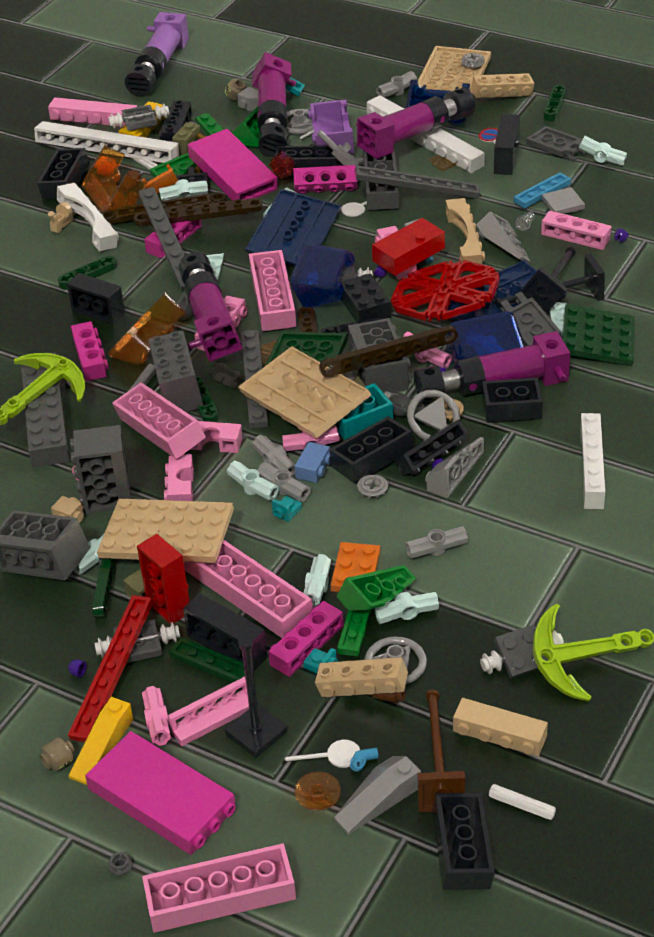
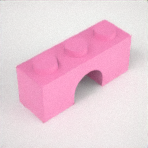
M198 421L206 438L200 441L198 445L192 447L191 450H202L205 443L216 441L219 442L220 452H239L243 439L241 424Z
M192 454L183 455L177 459L169 456V464H165V472L168 477H165V488H167V490H164L165 500L193 501L191 481H193L194 468Z

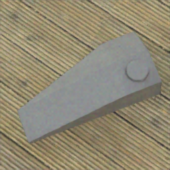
M490 211L476 224L480 230L479 234L484 239H489L518 259L530 263L525 250L520 246L521 242L515 238L516 233L507 220Z
M484 438L476 439L438 463L432 471H429L425 478L427 491L448 498L483 454Z
M407 756L390 757L372 770L335 815L334 820L348 835L417 791V773H421V770Z

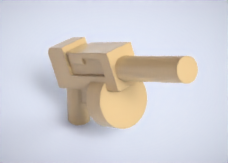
M61 202L57 205V214H54L53 211L48 212V216L51 219L50 228L52 232L60 233L62 228L73 221V215L76 213L72 211L71 206L66 202Z

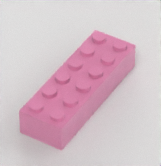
M282 250L249 254L251 277L262 331L296 327L295 307Z
M142 382L112 402L119 418L175 459L183 456L185 452L206 438L197 419Z
M284 843L142 876L153 933L296 899L295 883Z

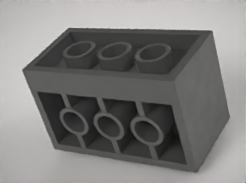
M390 318L348 325L349 352L400 338L397 335L396 326L392 325ZM404 356L360 368L358 376L365 386L375 383L383 393L385 391L394 393L408 390V382H411L408 368H410L409 357Z
M176 331L148 339L162 396L185 412L198 409V405L203 406L184 331Z
M115 425L73 431L74 439H70L71 450L74 451L71 452L72 464L76 465L74 467V476L79 479V481H76L77 491L82 493V495H79V499L85 508V513L112 511L115 509L119 499H131L130 478L121 426Z
M13 510L0 525V569L2 572L66 580L90 549L79 521L75 517Z

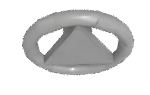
M309 109L287 111V118L293 115V118L286 127L287 133L301 135L313 130L312 120L305 117V115H308Z
M426 390L418 393L410 401L407 410L408 423L413 432L423 440L431 435L423 432L415 422V419L437 430L442 429L447 425L444 401L452 410V422L460 419L457 404L444 392ZM427 397L439 398L414 415L420 400Z
M396 636L387 637L374 643L366 652L364 659L402 657L408 671L410 648L413 649L419 659V664L407 676L406 684L417 680L424 673L427 664L426 654L419 644L411 639ZM391 645L387 648V653L373 657L382 647Z

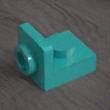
M295 80V86L286 84V90L298 97L305 86Z
M285 496L281 501L274 499L271 502L273 515L287 522L302 509L301 502Z
M314 648L304 660V668L318 673L320 663L338 662L336 650L331 648L328 653Z

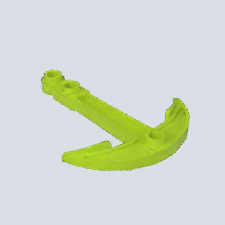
M33 353L15 358L14 364L25 365L35 369H40V366L47 368V370L22 392L8 399L1 406L0 425H4L8 422V419L14 418L26 408L27 404L62 378L70 382L77 401L81 402L85 393V381L81 370L71 360L51 353Z
M555 604L543 614L533 634V655L538 669L551 685L572 698L590 701L591 695L577 683L571 674L566 675L561 664L612 652L637 650L638 647L648 648L654 642V634L648 629H642L639 633L629 631L614 634L612 637L556 645L553 643L552 631L555 628V618L560 605ZM541 656H545L548 661L543 660Z

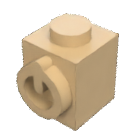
M62 496L51 507L52 515L75 517L79 523L84 518V506L74 497L67 498Z

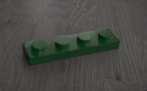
M182 637L179 638L169 651L171 658L233 683L245 677L242 662Z

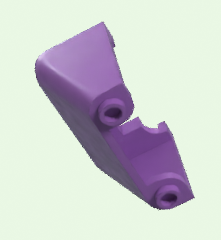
M337 100L311 103V110H308V118L312 119L314 134H312L313 143H316V146L327 145L317 135L322 130L336 145L340 144L342 146L348 142L352 146L348 152L354 155L353 131L349 125L347 101Z

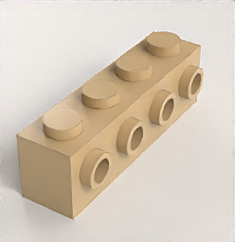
M529 73L473 75L471 90L475 98L532 96L534 81Z
M402 657L320 663L315 684L321 697L404 692L408 671Z
M465 698L461 699L453 717L454 732L538 757L547 738L548 722Z

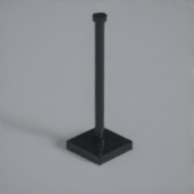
M571 246L568 247L565 255L551 274L540 267L519 291L527 299L532 297L546 314L568 290L556 278L569 259L576 254V249Z
M591 253L585 254L584 277L565 281L561 284L566 288L585 283L597 301L604 300L605 272ZM515 295L502 299L496 298L495 303L499 309L502 308L501 302L507 300L509 303H514L517 298Z
M242 637L238 643L239 648L242 650L249 710L225 728V735L257 758L286 734L288 730L285 724L257 704L251 654L253 642L249 637Z

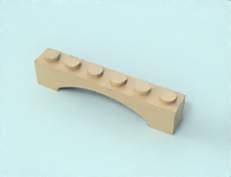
M465 198L446 200L448 223L452 222L458 226L467 239L464 246L460 247L461 262L463 263L464 260L482 264V261H485V253L482 251L479 234L476 232V224L473 223L470 205L466 203Z

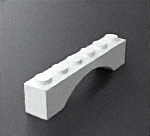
M75 183L57 186V201L59 203H68L73 212L78 213L91 224L93 228L92 243L98 251L117 248V240H119L117 231L111 227L110 223L106 221Z
M581 413L580 438L583 453L584 509H604L605 479L601 415Z

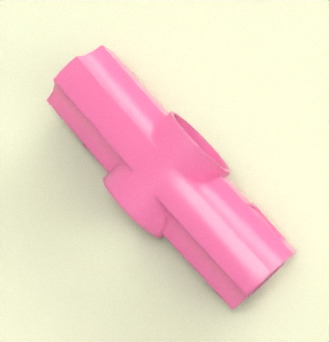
M407 331L403 337L413 334ZM437 348L414 354L415 358L421 363L429 361L446 369L452 361V355Z
M337 426L330 427L318 438L305 432L282 435L283 448L285 451L305 449L308 442L321 445L340 441Z
M154 686L147 687L142 692L147 729H149L152 743H156L158 746L166 745L168 740L171 739L166 705H163L160 688Z

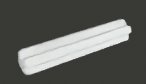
M141 157L142 159L132 158L148 169L158 166L144 157Z
M493 784L489 790L491 798L552 820L555 815L556 808L549 804Z

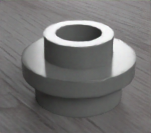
M123 852L113 854L108 862L109 871L117 876L127 874L132 868L131 858Z

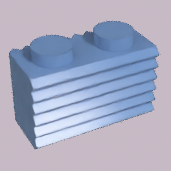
M308 442L295 464L296 478L317 483L319 478L325 475L327 464H331L330 446Z

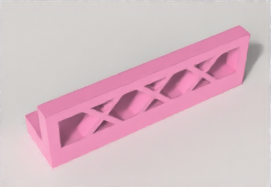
M245 677L168 715L171 733L181 746L225 725L249 710ZM242 687L243 690L235 693L237 689ZM223 697L221 701L215 703L217 699ZM204 707L200 712L196 713L199 708ZM185 716L182 721L176 723L177 719Z

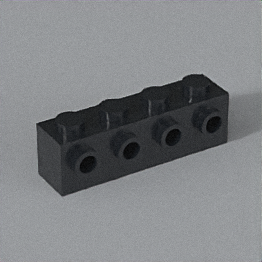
M173 101L172 106L169 107V115H167L166 121L163 122V129L160 130V140L173 142L172 137L186 122H190L192 116L191 101Z
M460 419L393 460L403 476L409 473L412 476L421 471V466L425 465L426 467L433 463L436 456L440 458L449 452L447 449L450 447L454 449L461 445V440L469 435Z

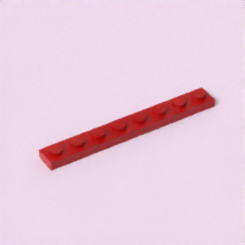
M132 595L68 733L70 740L86 742L100 712L112 696L153 605L152 598Z

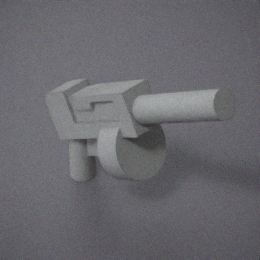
M322 130L317 133L333 150L332 154L343 165L358 166L364 163L363 158L356 159L348 152L352 147L348 142L342 146L340 144L337 146Z

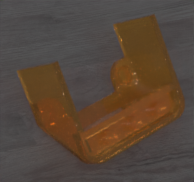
M105 145L83 181L84 189L101 212L135 205L139 198L138 191L144 190L147 185L145 181L125 174L119 186H117L116 183L121 178L118 166L125 154Z
M165 292L116 343L108 354L117 360L134 365L138 363L142 365L148 358L146 355L151 351L148 339L162 336L165 333L170 334L175 328L174 323L186 311Z

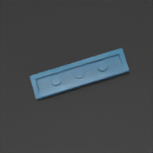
M560 172L515 195L513 202L525 209L542 200V194L561 190L570 185L571 178Z

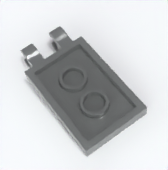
M547 126L526 138V144L561 157L566 155L570 161L578 159L577 156L573 155L576 152L581 155L587 153L579 149L582 142L581 138Z
M522 292L515 294L517 306L512 307L507 300L500 303L503 319L526 346L533 345V336L557 331L562 336L559 328L532 297L527 299Z

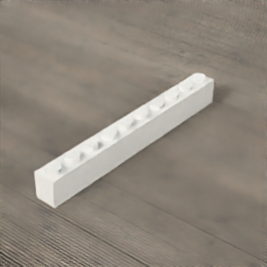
M380 95L367 101V114L376 112L383 117L404 109ZM440 128L409 138L469 173H473L485 165L484 152Z
M44 121L34 128L35 142L70 148H85L88 151L137 159L144 157L161 163L179 157V143Z

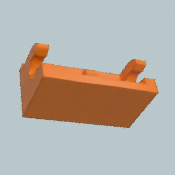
M169 164L166 165L169 169L168 171L148 182L145 178L142 179L146 189L154 187L156 193H159V188L175 184L178 179Z

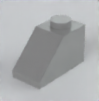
M247 87L237 94L238 107L253 111L258 106V90Z

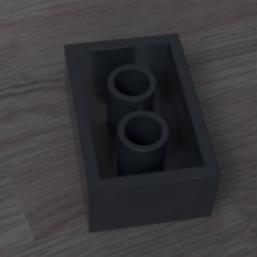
M78 273L67 283L73 312L112 325L125 315L121 286Z
M371 273L339 282L340 299L355 321L379 317L384 319L391 318V301Z
M538 378L482 381V401L486 422L542 419L543 400Z

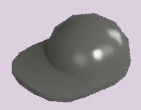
M186 292L182 293L172 308V317L178 321L188 320L193 314Z
M404 395L390 396L389 400L393 403V414L398 417L407 416L408 406L412 398ZM418 402L414 415L424 409L425 405Z

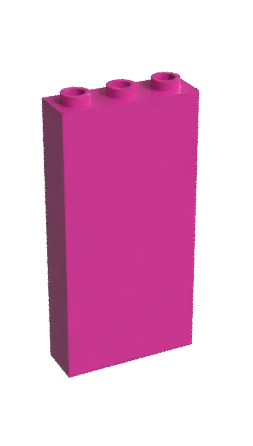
M228 129L188 144V156L204 173L207 172V176L232 201L236 199L258 198L277 190V176Z
M132 731L85 775L89 790L190 855L204 845L206 839L219 829L221 823L227 817H230L236 808L233 793Z

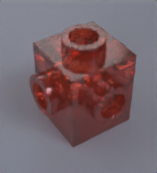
M283 150L273 157L269 163L274 175L279 176L280 179L284 176H290L295 165L293 159L287 156Z

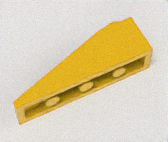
M113 697L109 699L100 712L69 774V779L87 785L85 775L118 744L133 722L130 703Z

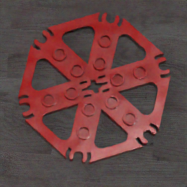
M450 260L449 264L448 261L408 273V278L402 277V281L399 280L392 295L391 304L397 313L426 321L428 318L431 321L435 317H437L438 321L442 318L446 320L481 309V307L485 306L484 302L490 303L494 298L500 277L495 268L467 260H464L463 263L461 260H458L457 263H453ZM465 271L475 272L473 274L461 277V274ZM437 273H442L440 280L427 277ZM490 285L489 290L485 292L473 289ZM407 289L417 290L416 292L403 295ZM451 300L467 304L447 311ZM430 303L428 309L424 312L414 310L419 305Z

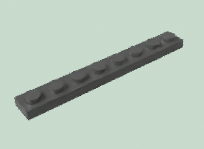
M357 165L354 170L356 180L361 182H374L393 187L400 186L407 189H420L422 191L466 196L468 198H479L481 194L479 185L474 183Z
M154 187L138 191L181 291L185 290V284L179 272V263L184 256L183 250Z
M258 330L241 332L245 381L262 369ZM247 397L250 428L268 427L266 408Z

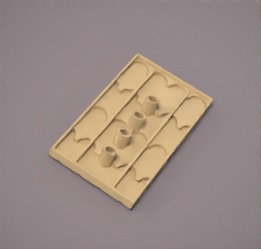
M292 346L238 386L239 390L246 397L258 402L260 406L276 413L282 419L315 438H318L323 432L327 431L337 421L341 420L371 396L368 389L341 374L324 377L319 371V361Z

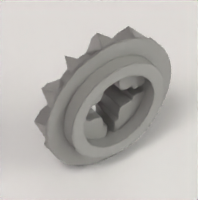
M476 52L465 54L461 60V63L469 68H477L485 62L484 56L476 54Z
M367 475L358 481V492L362 494V497L368 496L369 499L371 497L378 499L379 495L384 496L385 492L388 491V482L382 476Z

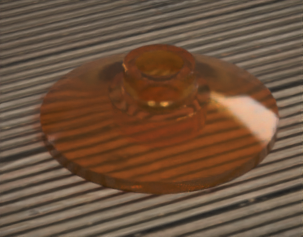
M326 772L308 773L301 777L295 786L297 801L303 807L310 810H324L333 806L341 794L338 780Z

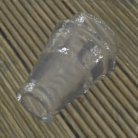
M527 212L518 216L515 221L516 228L520 231L528 230L535 219L534 213Z

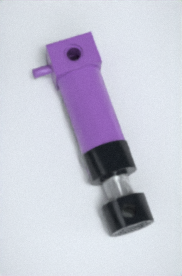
M159 12L154 20V26H147V31L154 32V34L137 57L135 65L125 78L126 89L135 96L147 95L156 79L160 77L175 49H183L189 40L186 14Z

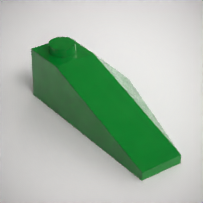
M258 106L232 132L245 146L259 147Z
M405 565L345 578L336 597L349 611L369 610L385 606L415 582L417 578Z

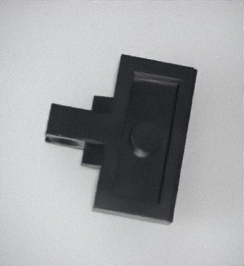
M188 167V174L176 175L178 181L182 179L188 182L207 181L208 185L207 172L195 173L194 167Z

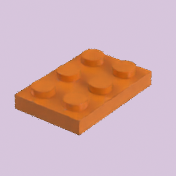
M341 542L332 577L331 591L339 592L345 578L377 571L381 551L380 545Z

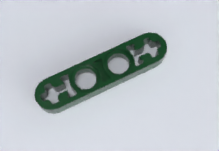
M555 85L544 109L545 120L554 121L557 119L566 96V87L564 85Z
M105 256L59 276L58 284L60 289L68 290L67 283L78 273L96 278L116 269V258L114 256Z
M195 375L199 391L204 393L201 395L203 404H209L208 406L198 405V412L204 422H217L219 419L218 410L203 378Z
M101 558L93 600L94 618H105L114 572V558Z

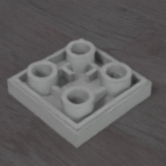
M572 187L542 194V200L553 212L566 214L585 209V203Z

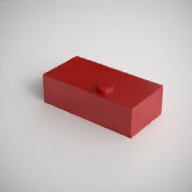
M421 218L372 244V261L395 276L445 249V231Z
M155 534L137 545L145 596L152 598L153 605L151 608L169 624L171 622L174 624L184 618L183 608L189 603V586L186 582L183 555L161 536Z

